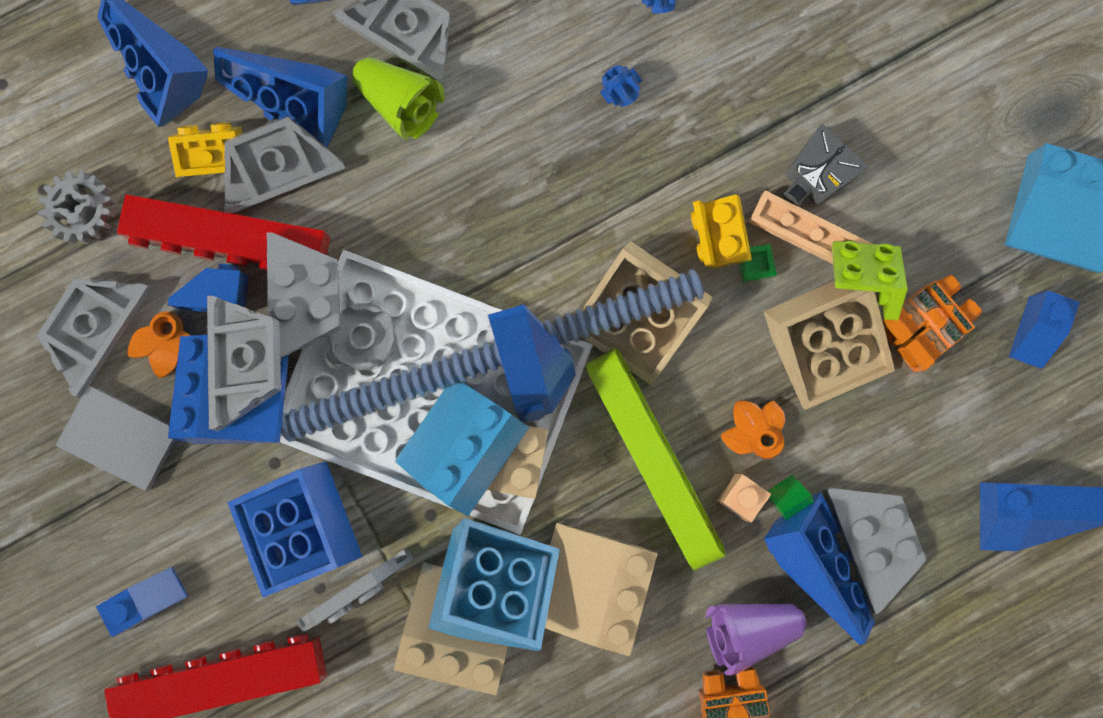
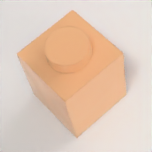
M734 474L716 501L742 520L752 523L771 494L745 475Z

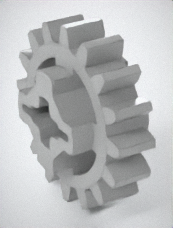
M66 171L65 180L57 176L53 177L55 186L53 188L46 185L43 187L48 193L47 198H38V202L45 205V209L38 211L39 216L47 219L42 224L43 227L53 231L52 236L60 240L64 239V241L70 244H75L77 239L84 244H89L90 235L97 239L102 238L99 230L101 228L110 230L111 226L106 220L107 218L116 217V214L109 210L110 206L116 204V200L108 196L112 190L106 185H102V180L94 175L90 177L84 171H80L77 176L70 171ZM83 188L90 189L95 196H90L83 191ZM61 219L66 220L67 223L72 226V228L65 227L61 222Z

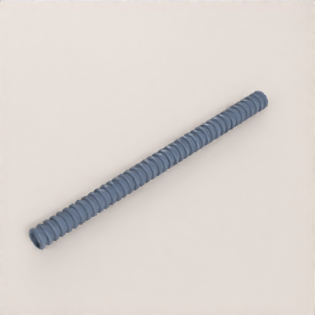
M691 269L688 275L680 273L678 275L679 278L674 279L671 276L668 278V282L664 283L663 280H660L656 286H653L652 283L648 284V288L645 290L640 287L637 288L636 293L628 291L625 297H622L620 294L617 295L616 300L612 301L611 298L606 299L607 303L601 304V302H597L596 307L593 308L588 305L585 311L581 312L580 309L575 310L576 314L570 315L569 312L565 313V318L560 319L557 316L553 322L545 320V325L543 326L550 335L553 334L558 339L560 345L564 344L566 347L569 345V341L574 340L577 343L581 337L585 339L590 338L589 334L594 333L597 336L600 335L599 331L605 329V332H609L612 326H615L617 329L620 328L621 323L625 322L626 325H629L632 319L640 321L641 316L646 315L649 318L652 316L651 313L655 311L657 314H660L664 308L668 311L672 310V306L675 304L680 307L684 301L692 303L693 298L703 299V285L698 273ZM495 339L490 344L488 341L483 342L482 347L474 345L473 350L470 351L465 348L462 350V354L454 352L450 358L445 355L442 357V361L434 359L430 365L423 363L421 365L422 368L418 369L417 366H414L410 372L402 370L399 376L394 373L391 374L390 379L382 377L379 383L374 380L371 381L370 386L362 384L359 390L354 387L350 389V393L342 391L339 397L334 394L330 396V400L322 398L319 404L311 402L309 407L302 405L299 411L291 409L289 414L283 412L281 433L287 441L293 442L296 437L299 439L304 438L306 433L313 435L316 433V430L320 432L325 431L326 426L333 428L337 422L341 425L345 424L346 419L353 421L357 415L365 417L366 412L370 414L376 413L377 408L385 410L386 405L390 407L396 406L397 401L405 403L406 398L416 399L417 394L425 396L426 391L429 390L431 393L437 391V387L445 389L447 384L450 383L454 386L458 380L462 382L467 381L469 376L473 379L477 378V374L480 372L482 375H485L489 369L497 371V367L501 366L502 362Z

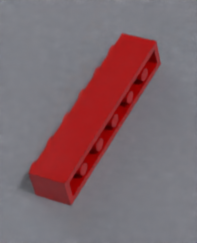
M125 194L117 234L128 239L127 244L133 247L148 249L149 244L161 246V251L175 255H181L182 250L194 252L193 257L214 261V257L217 256L227 258L226 263L240 267H246L247 262L260 264L259 269L267 271V233L277 234L325 255L328 253L331 239L324 230Z
M301 633L288 637V643L275 646L274 640L254 645V651L241 654L240 648L219 653L220 659L207 661L206 656L185 661V667L173 669L172 664H167L151 669V675L139 677L138 672L116 677L117 683L104 689L109 718H174L320 684L327 677L320 636L309 638L308 633Z

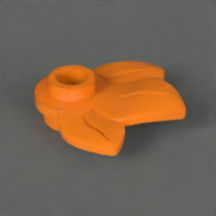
M169 311L160 312L152 318L149 326L135 331L128 346V356L131 358L149 357V362L155 375L158 378H164L172 373L177 366L180 336L191 335L184 331V323L177 314ZM167 323L172 324V331L169 334H165L163 331Z
M737 401L733 411L736 427L721 434L724 444L740 455L755 453L763 459L777 457L782 452L785 442L784 436L781 433L785 424V415L782 408L775 401L769 402L763 409L752 402ZM765 436H770L774 443L766 447L762 445L761 439Z

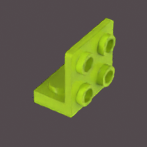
M834 241L832 244L835 287L838 289L878 292L877 302L878 305L883 306L884 319L898 320L908 289L901 246L865 244L855 241Z

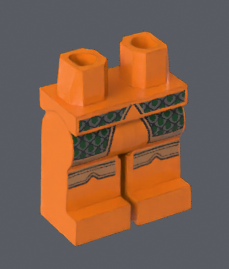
M953 275L924 285L904 300L898 320L884 319V316L882 317L887 340L892 346L902 344L895 350L914 373L926 371L935 363V360L974 329L973 322L982 313L981 308L971 299L965 300L959 306L952 300L951 296L961 289L960 283Z
M753 666L735 674L737 684L725 686L721 670L703 672V689L698 690L702 718H770L766 689L759 682Z

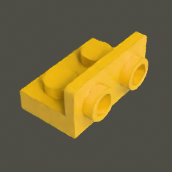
M219 122L210 124L211 129L198 130V125L177 127L178 132L168 137L176 177L224 173L225 141L241 135V126L232 127L231 122Z
M735 194L705 203L700 200L693 202L694 211L691 212V221L693 228L699 233L700 243L697 244V253L701 263H704L708 268L718 269L751 261V252L740 196Z

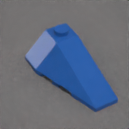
M101 0L97 18L113 50L121 52L126 64L124 72L128 79L135 80L140 90L137 98L141 106L158 127L165 126L201 97L207 80L208 70L188 47L124 0Z
M222 47L213 48L216 81L243 101L255 103L264 110L263 115L271 121L290 116L326 148L328 147L347 107V75L318 65Z
M524 304L489 314V322L518 420L521 422H533L542 419L545 415L552 414L576 376L571 352L567 348L563 349L560 346L558 339L544 329L543 323Z
M980 482V550L1019 551L1103 526V487Z
M818 493L812 496L814 500L812 504L789 519L785 520L782 516L776 519L764 540L767 543L768 550L774 555L780 567L859 645L866 644L875 621L861 584L858 581L853 582L849 563L852 560L848 551L842 552L836 533L841 532L838 522L822 494Z

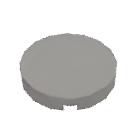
M369 303L352 304L341 311V329L328 336L329 346L335 357L344 366L358 371L374 370L385 364L393 355L397 344V329L391 317L380 307Z

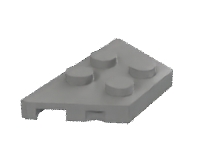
M360 0L361 2L345 11L341 8L335 12L334 16L338 22L422 75L433 78L442 84L451 19L449 11L431 0Z
M286 116L225 141L224 212L233 214L345 169V165L341 159L290 116Z
M267 233L268 316L279 321L281 362V358L298 349L303 350L314 344L318 338L327 337L341 329L339 263L337 259L277 234Z
M76 278L72 280L36 336L44 349L50 352L51 361L57 371L62 372L71 387L69 391L73 396L82 397L87 386L92 383L152 290L151 287L141 283L126 284L115 281L100 282Z
M211 295L207 296L209 429L221 431L281 391L280 331L278 320Z
M835 488L824 489L871 612L875 614L880 613L927 561L903 498L897 495Z
M405 548L296 621L304 633L326 618L330 624L355 607L352 603L353 600L357 598L361 604L384 587L381 582L412 561L414 557L409 549Z

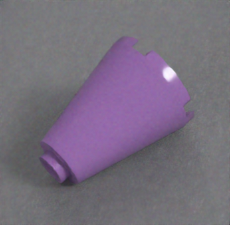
M716 604L708 607L706 612V618L712 617V627L706 628L710 648L719 666L726 665L728 668L724 672L727 675L738 674L802 638L807 626L803 612L793 604Z

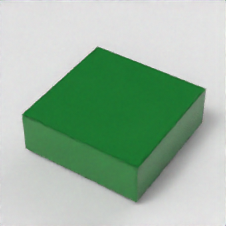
M771 244L750 247L752 260L739 263L743 283L775 278L777 276Z
M793 474L767 490L771 494L768 501L785 520L814 502L812 495Z

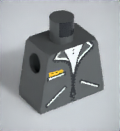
M822 123L786 171V177L793 184L784 193V197L788 202L798 207L807 197L814 204L819 205L856 179L868 166Z

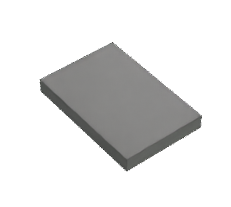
M88 385L55 446L144 491H150L176 440L168 438V423L94 386Z

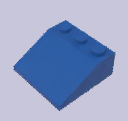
M208 335L180 336L168 438L193 444L280 443L289 354L281 358L282 361L280 362L281 391L223 430L214 431L209 429Z
M327 462L300 468L227 502L262 597L363 557Z

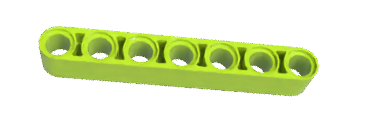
M613 348L586 363L587 372L691 568L696 571L725 557L726 552L716 530L619 350Z

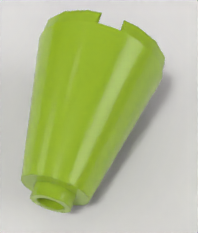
M372 57L360 60L353 68V84L397 135L404 140L409 141L408 137L420 138L436 121L439 115L435 111L438 101L443 104L445 99L444 88L437 80Z

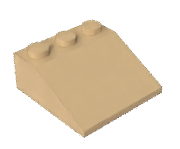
M630 241L621 250L582 311H585L588 305L591 308L596 307L597 302L605 304L608 298H611L612 301L616 300L617 295L620 294L622 297H625L628 291L636 293L637 288L640 287L645 290L648 288V284L652 283L653 286H656L660 280H663L664 283L668 282V278L671 276L674 279L679 278V274ZM704 291L703 299L693 298L692 303L684 301L680 307L675 304L672 306V310L668 311L664 308L660 314H657L655 311L651 313L652 316L649 318L644 315L641 316L640 321L632 319L629 325H626L624 322L620 324V328L616 329L615 326H612L609 332H605L604 329L599 331L600 335L595 336L592 333L589 334L590 338L585 340L604 353L617 348L630 371L652 385L705 312L713 297Z
M833 281L764 311L773 343L802 408L805 410L895 371L876 294L873 291L838 289Z
M556 523L550 546L558 548L560 551L545 628L598 648L630 656L658 553L651 549Z
M423 562L393 670L497 695L508 646L463 639L428 629L443 566Z

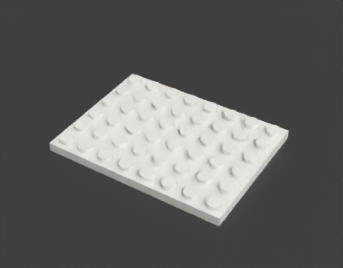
M343 250L338 261L340 313L346 307L358 303H369L380 307L391 317L397 329V344L394 353L385 364L376 369L358 371L344 366L335 357L329 346L328 336L318 338L314 344L303 349L285 391L283 412L289 414L291 409L299 411L300 406L306 405L309 407L311 402L319 404L320 399L326 398L330 400V396L334 394L339 397L342 391L350 393V389L354 387L359 390L362 384L370 386L371 381L374 380L379 383L382 377L390 379L391 374L394 373L399 376L402 370L410 372L414 366H417L418 369L422 368L421 365L423 363L430 365L434 359L442 361L443 356L446 355L450 358L454 352L462 354L463 349L473 350L474 345L482 347L485 341H488L489 344L493 343L494 335L488 315L502 310ZM574 340L569 341V345L566 347L564 344L560 345L563 349L567 348L571 352L576 376L553 413L545 415L537 421L522 422L528 426L548 429L538 487L593 345L579 340L577 343ZM502 365L497 367V371L489 369L485 375H482L480 372L477 374V378L473 379L469 376L467 381L462 382L518 419ZM437 387V391L431 393L430 390L426 391L425 396L417 394L416 399L413 400L406 398L405 403L397 401L396 406L390 407L386 405L385 410L377 408L376 413L370 414L366 412L365 417L357 415L353 421L346 419L345 424L340 425L337 422L333 428L326 426L325 431L320 432L316 430V433L313 435L306 433L304 438L299 439L296 437L293 442L287 441L281 433L280 442L447 506L395 462L444 391L440 387ZM486 490L470 516L521 535L534 499Z

